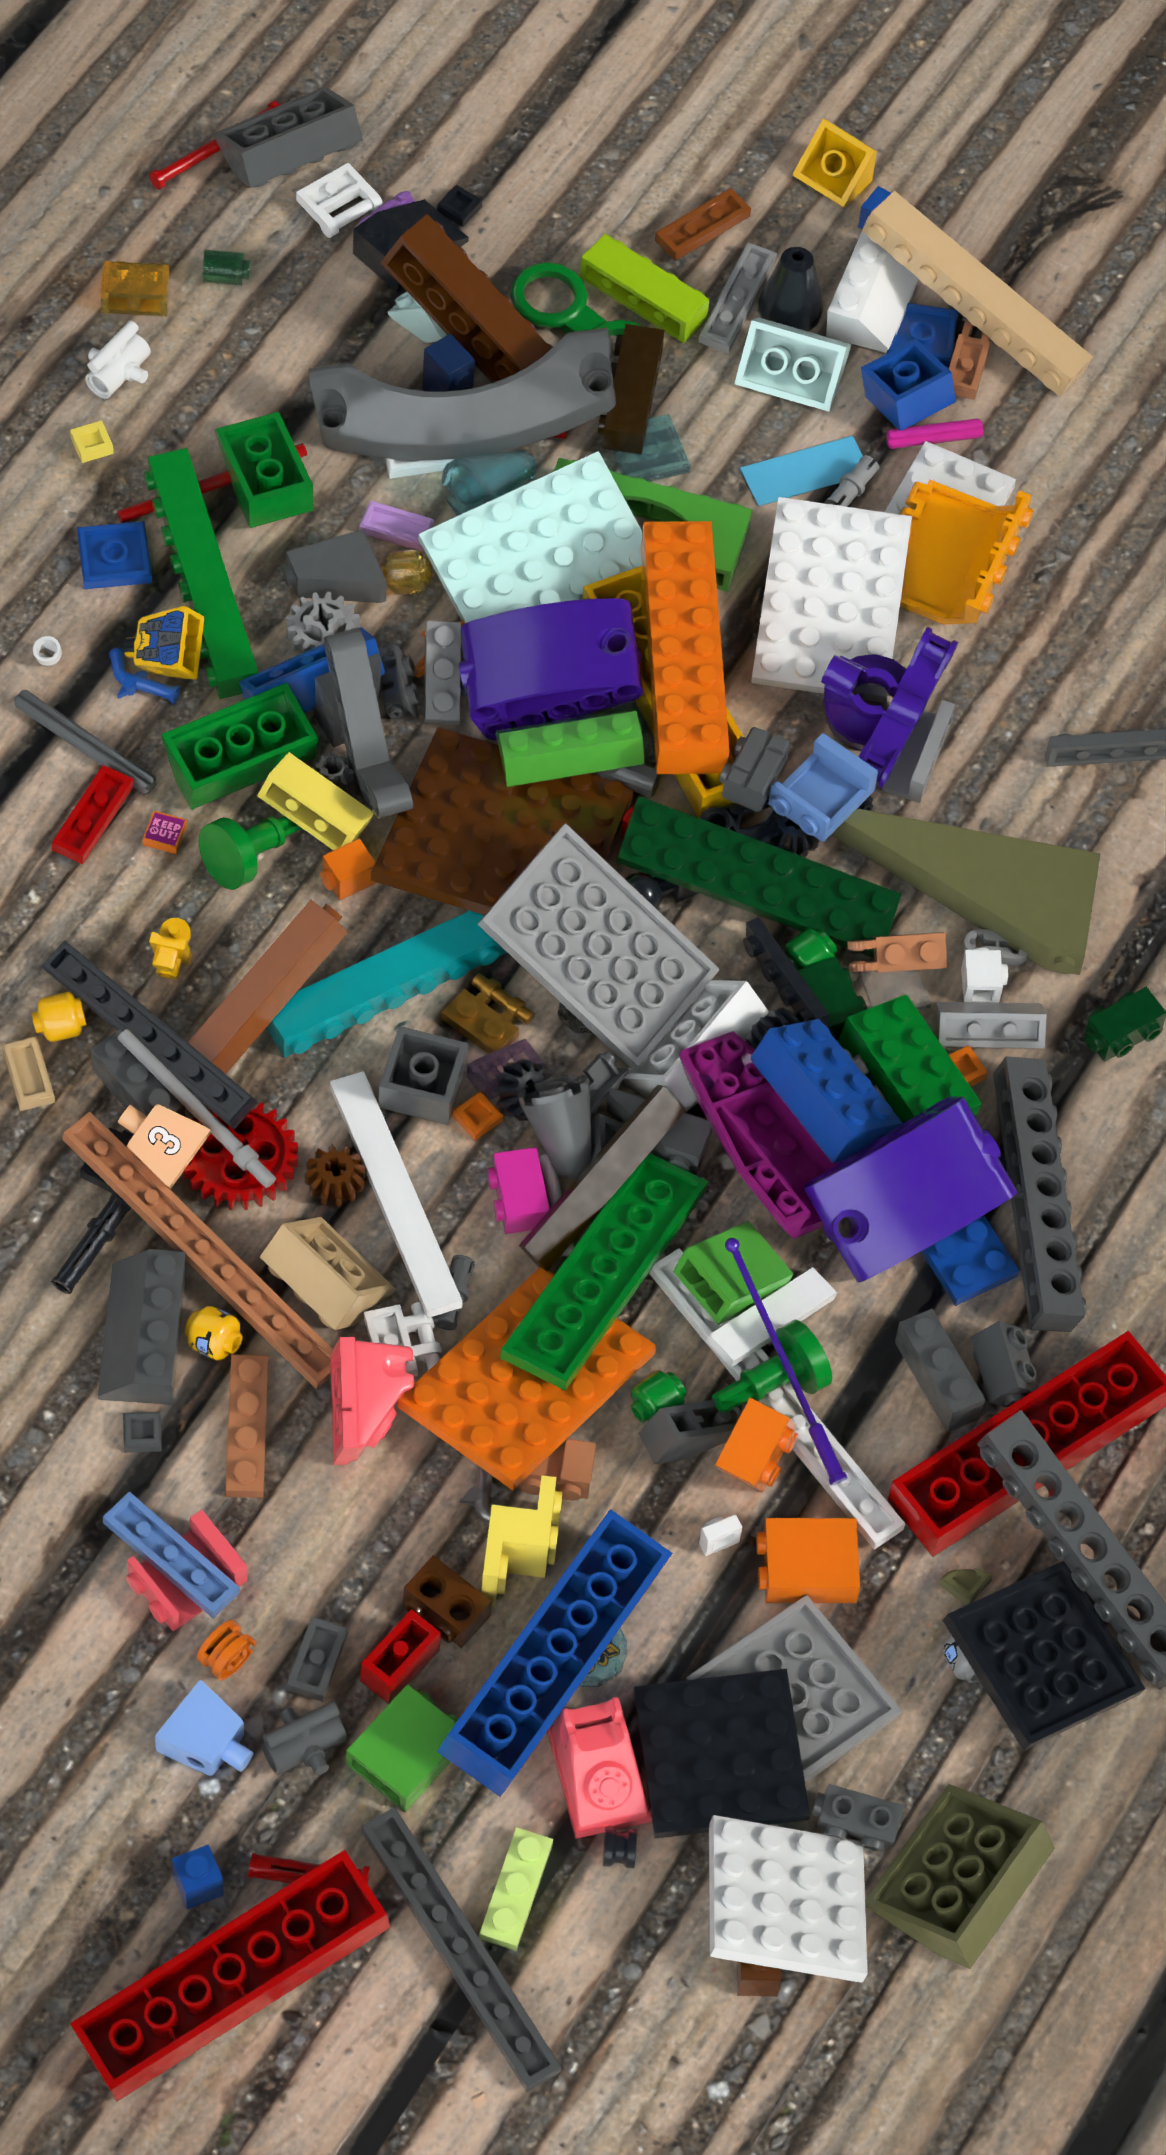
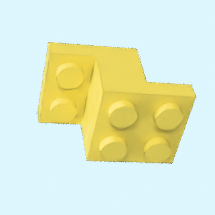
M541 1475L537 1510L499 1505L491 1506L481 1593L492 1600V1607H496L497 1594L505 1595L507 1573L545 1578L546 1565H554L563 1493L555 1491L557 1477Z

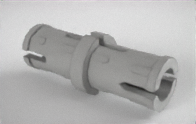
M867 455L862 456L853 470L843 475L839 481V487L827 498L825 504H837L838 506L848 507L854 498H858L863 494L867 482L878 472L879 464L877 461L867 468L873 461V458Z

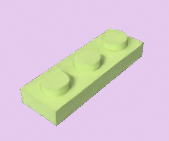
M516 1827L479 1933L480 1940L517 1951L553 1846V1839Z

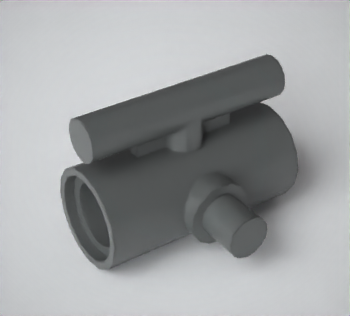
M334 1701L303 1716H297L293 1708H287L280 1713V1718L285 1725L263 1735L264 1741L261 1742L264 1755L276 1775L303 1762L306 1766L311 1767L317 1776L328 1771L329 1766L324 1759L325 1751L347 1741L345 1729L338 1717L340 1713Z

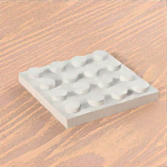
M713 1815L709 1825L710 1957L863 1983L868 1973L863 1847L860 1846L861 1841L852 1839L841 1840V1838Z

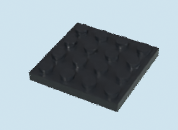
M1064 1561L948 1613L942 1620L1023 1751L1139 1696L1146 1689L1105 1623L1097 1614L1086 1593L1074 1583L1071 1577L1072 1571Z
M787 1669L634 1687V1699L654 1839L709 1832V1825L713 1815L767 1825L810 1819Z

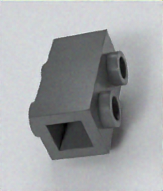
M998 1321L971 1336L974 1347V1359L980 1368L984 1382L983 1391L989 1403L1008 1408L1038 1388L1036 1382L1037 1372L1031 1364L1027 1351V1338L1021 1328Z
M828 1784L825 1794L817 1792L811 1815L818 1816L815 1828L822 1829L824 1835L839 1837L841 1840H845L846 1837L861 1841L860 1846L863 1848L883 1852L884 1848L891 1849L895 1843L904 1805Z

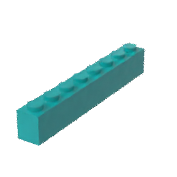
M467 911L297 991L266 1027V1030L284 1058L294 1053L301 1054L319 1041L326 1038L333 1039L340 1035L343 1030L357 1023H367L376 1014L387 1009H396L402 1006L406 1000L419 994H428L438 985L450 979H460L469 970L480 965H489L507 952L477 924L484 915Z

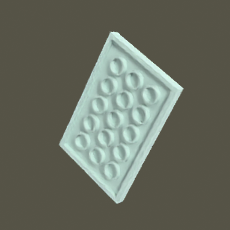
M599 451L418 535L420 544L460 619L464 623L520 608L582 600L583 586L642 566V530Z

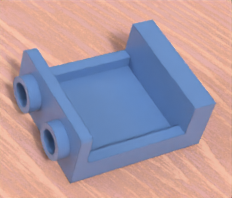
M822 733L814 742L813 754L782 784L775 781L771 785L768 804L772 806L776 813L786 816L799 825L806 834L813 835L824 842L875 791L878 770Z

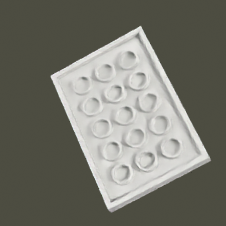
M778 497L751 683L824 694L825 684L821 683V680L834 655L839 657L842 655L850 660L856 656L872 654L893 659L912 516ZM874 683L862 684L855 688L853 692L854 695L859 694L863 700L886 703L888 692L884 687Z

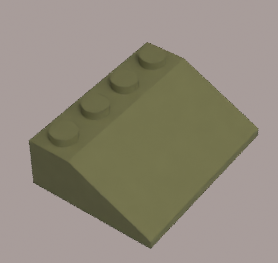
M948 1784L867 1896L865 1907L937 1955L971 1969L1055 1847L1041 1820Z

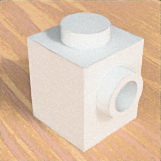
M987 948L965 950L961 966L963 1002L999 1003L1003 985H1007L1008 967L1007 964H1001V950H989Z

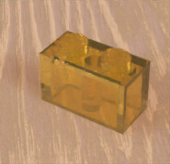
M103 261L100 292L102 313L167 317L170 293V266L157 263Z

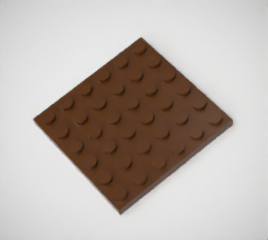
M437 727L409 788L413 809L397 814L371 871L370 881L485 915L565 823L606 861L621 827L622 818L633 798L634 791L625 787L619 781H610L594 773L507 787L497 744Z

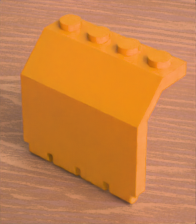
M930 479L927 485L921 482H914L905 501V504L909 507H902L900 515L912 516L900 607L944 625L977 623L981 613L987 614L992 605L994 595L991 594L994 585H1001L1006 575L1008 566L1004 564L1008 555L1014 557L1021 541V538L1018 537L1021 527L1027 529L1034 514V509L1030 508L1032 495L1019 490L1016 495L1015 505L996 506Z

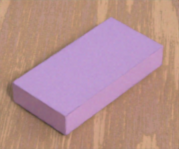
M370 500L359 530L363 529L367 536L423 552L424 549L418 540V535L433 528L434 519Z

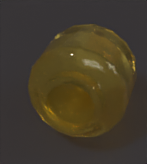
M416 549L390 552L386 558V563L380 566L388 587L394 595L421 593L425 590L426 585L432 581L430 560L427 556L424 557L421 551Z

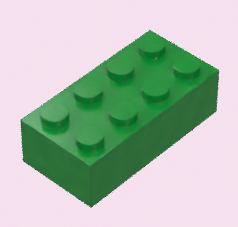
M907 994L847 1017L838 1039L839 1044L843 1049H847L853 1054V1056L859 1054L870 1071L865 1076L871 1081L872 1085L877 1084L887 1103L892 1107L893 1112L902 1121V1124L937 1102L951 1096H963L976 1118L982 1105L981 1101Z

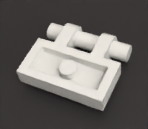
M421 1302L411 1305L413 1315L403 1317L400 1304L364 1312V1321L370 1342L409 1346L412 1348L413 1361L406 1362V1373L418 1376L416 1362H426L429 1370L443 1356L440 1343L435 1342L432 1331L435 1327L433 1317L427 1318ZM408 1333H418L421 1344L411 1346Z

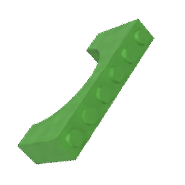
M558 458L554 471L572 464L576 460ZM609 470L635 517H642L656 522L712 521L717 589L728 592L750 530L752 509L745 508L736 503L730 504L712 499L706 495L693 494L673 486H663L646 481L643 478H634Z

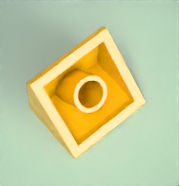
M823 118L792 175L846 208L872 181L877 151Z

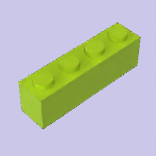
M606 233L581 257V279L658 328L665 330L666 333L683 344L707 320L709 298L705 297L701 291L686 285L674 274L667 273L653 264L647 257L640 256L629 249L623 242L613 239Z

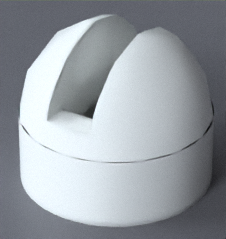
M44 636L35 642L33 653L40 664L49 667L56 665L60 661L62 649L54 637ZM42 649H45L53 656L48 657L41 653Z

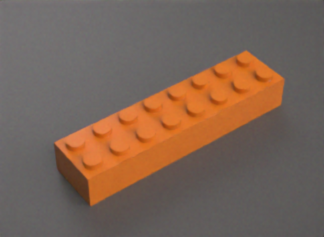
M712 521L643 522L641 557L656 774L722 773L725 764L728 762L730 749Z

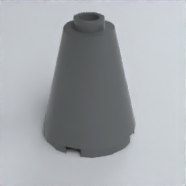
M574 1074L546 1079L535 1083L536 1091L529 1094L526 1093L524 1088L517 1095L519 1104L557 1174L565 1175L566 1179L578 1178L591 1163L590 1084L588 1077L581 1074V1081H575Z

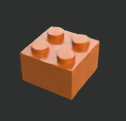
M749 1398L715 1465L727 1475L763 1492L766 1485L772 1487L781 1471L778 1462L783 1452L789 1454L793 1449L799 1435L795 1433L797 1425L791 1418Z

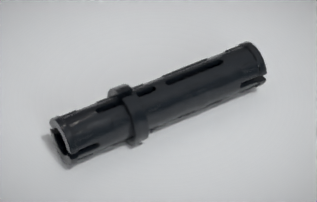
M112 1194L97 1218H92L89 1221L87 1232L71 1252L56 1276L53 1277L51 1283L65 1294L72 1293L73 1288L92 1264L105 1243L111 1242L115 1237L116 1232L114 1230L125 1214L131 1209L119 1195ZM88 1249V1251H87L86 1254L83 1256V1258L81 1259V1261L79 1262V1264L76 1266V1268H74L75 1265L77 1264V1262H78V1261L80 1260V1258L82 1257V1255H83V1254L85 1253V1251Z

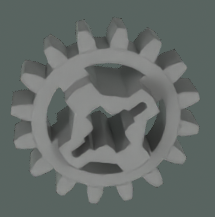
M315 592L311 601L301 597L300 607L292 605L291 615L286 618L287 640H292L293 650L302 648V653L324 644L325 636L357 627L360 628L359 614H354V605L351 603L344 606L343 596L332 600L331 592H327L325 598H319V595Z

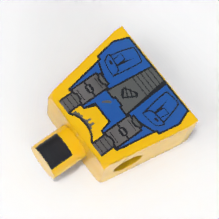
M180 606L141 617L138 621L137 636L124 640L123 652L127 658H134V664L150 674L192 680L197 679L204 616L186 606Z

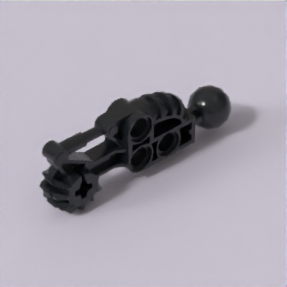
M769 796L761 810L772 807L768 804ZM730 803L723 807L708 808L700 818L788 852L798 854L806 858L809 851H815L819 844V839L813 835L806 834L799 825L786 816L779 815L774 810L766 821L747 829H739L742 817L755 811L737 803ZM643 872L633 873L625 878L656 909L662 901V896L671 893L676 903L699 894Z

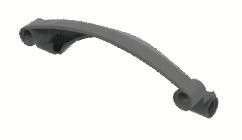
M608 327L569 332L542 358L518 373L488 385L460 391L426 392L393 386L374 379L349 363L309 368L311 393L324 445L331 450L380 458L446 460L477 457L507 451L568 431L604 413H608L616 405L610 362L612 354Z

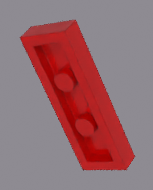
M102 765L52 841V851L80 864H84L133 789L134 779Z

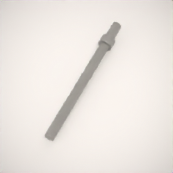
M128 1029L121 1032L118 1040L203 1126L210 1129L211 1134L234 1156L233 1161L243 1171L248 1170L265 1188L270 1187L275 1182L276 1177L258 1160L259 1155L249 1145L244 1146Z

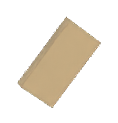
M37 1036L2 1044L3 1056L19 1110L23 1111L55 1103V1096Z

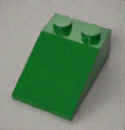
M279 411L215 429L238 504L249 528L313 511V483Z

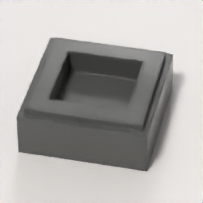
M161 1412L123 1413L124 1453L162 1451Z

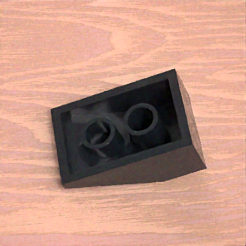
M425 199L378 211L353 229V254L396 292L403 289V287L381 264V261L400 236L426 214L442 225L445 234L456 245L461 247L469 241V237Z

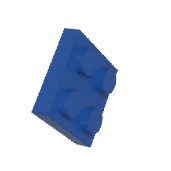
M984 1215L921 1251L955 1306L1018 1277L1020 1271Z

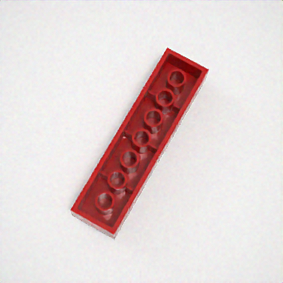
M1128 1330L893 1480L888 1501L930 1555L934 1557L1019 1502L1018 1499L1011 1497L1003 1486V1478L997 1470L989 1467L981 1457L980 1447L977 1443L987 1433L1022 1410L1064 1468L1068 1470L1166 1407V1375ZM1012 1452L1013 1461L1017 1465L1025 1467L1024 1457L1017 1452ZM1035 1483V1490H1038L1044 1485L1041 1483Z
M344 1849L77 2018L70 2025L116 2102H118L389 1929L390 1924L387 1913Z

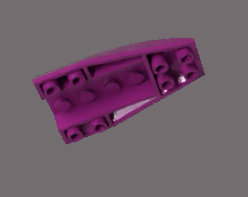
M732 1031L681 1050L679 1057L683 1069L711 1128L737 1172L778 1224L793 1239L824 1227V1223L804 1191L803 1186L840 1162H831L750 1060L755 1049Z

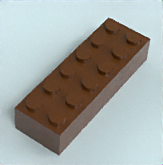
M428 214L400 236L381 261V264L447 335L451 334L475 359L477 368L491 383L505 379L529 367L553 348L536 332L534 325L519 314L511 300L494 287L488 275L479 270L470 261L465 250L456 245L445 234L442 225L434 221Z

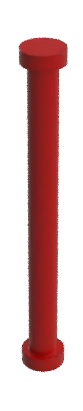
M274 100L267 105L265 110L258 114L280 106V104ZM213 139L162 170H153L149 173V178L154 187L160 190L166 186L167 181L219 152L221 149L216 140Z

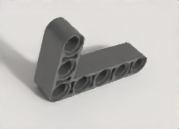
M357 627L325 636L324 647L349 766L351 770H354L353 782L357 792L378 819L413 809V801L408 784L389 760L367 648L361 630Z

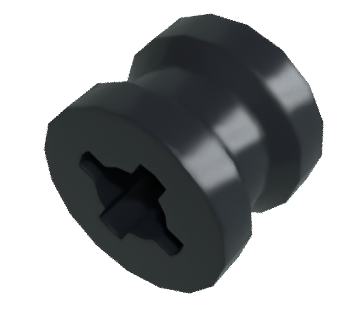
M605 1827L603 1866L611 1867L614 1863H620L626 1868L635 1867L637 1829L617 1832L614 1828Z

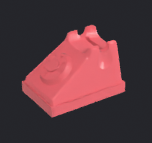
M355 1337L339 1338L330 1354L333 1465H348L351 1461L358 1460L366 1447L375 1448L380 1439L385 1437L393 1425L392 1422L397 1416L394 1406L398 1403L403 1393L414 1386V1375L406 1373V1362L413 1361V1350L411 1347L357 1341Z
M612 1697L607 1702L577 1709L564 1708L554 1725H551L548 1729L547 1735L564 1798L566 1799L575 1839L604 1833L605 1827L618 1830L651 1822V1811L619 1698Z

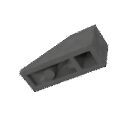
M611 1088L608 1095L607 1112L618 1122L624 1124L645 1099ZM684 1113L654 1147L651 1153L697 1175L711 1141L712 1128L708 1120Z
M714 1400L660 1408L638 1434L654 1464L684 1460L726 1443L748 1401L725 1414L722 1411H718Z

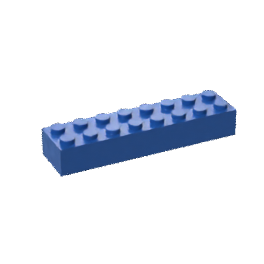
M610 1509L448 1733L437 1752L501 1797L673 1553Z

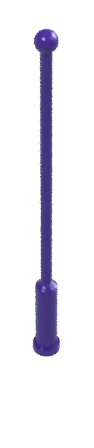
M729 1238L725 1242V1248L733 1254L809 1422L808 1432L830 1478L829 1483L831 1486L839 1484L848 1479L847 1474L843 1472L822 1424L817 1423L738 1250L740 1243L736 1238Z

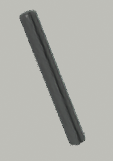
M22 690L15 697L16 708L100 765H105L133 778L134 788L143 794H149L156 785V777L28 690Z

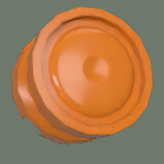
M231 1619L215 1629L204 1641L196 1655L197 1660L205 1667L210 1666L212 1668L211 1673L218 1680L223 1681L236 1673L253 1653L250 1645L256 1646V1640L250 1634H243L241 1626Z

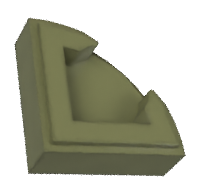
M976 1568L975 1570L955 1569L943 1575L939 1580V1585L964 1605H968L992 1581L993 1576L984 1570Z

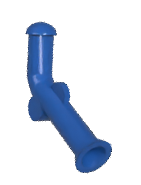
M116 647L110 650L109 658H111L113 676L122 684L118 693V699L127 695H134L137 690L168 699L173 705L176 704L180 695V685L170 686L148 679V674L145 671H138L135 674L126 671L123 649Z

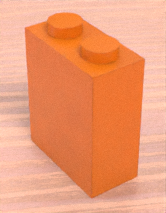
M856 1518L765 1519L763 1532H757L756 1549L757 1555H764V1567H758V1589L765 1590L766 1603H795L805 1595H808L813 1603H857L860 1591Z

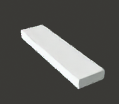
M812 1267L763 1299L762 1303L776 1331V1329L792 1320L802 1321L833 1301L837 1292ZM756 1305L709 1334L706 1342L731 1368L771 1342V1338Z

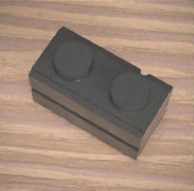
M751 727L746 738L740 736L733 752V756H736L733 764L728 762L725 764L719 782L724 784L722 792L724 799L737 804L742 803L744 807L757 812L761 811L770 794L771 785L777 780L788 758L789 741L775 734L770 735L769 732L757 727Z

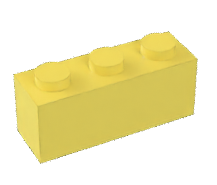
M290 752L269 773L257 797L332 850H336L359 839L374 815L372 810Z

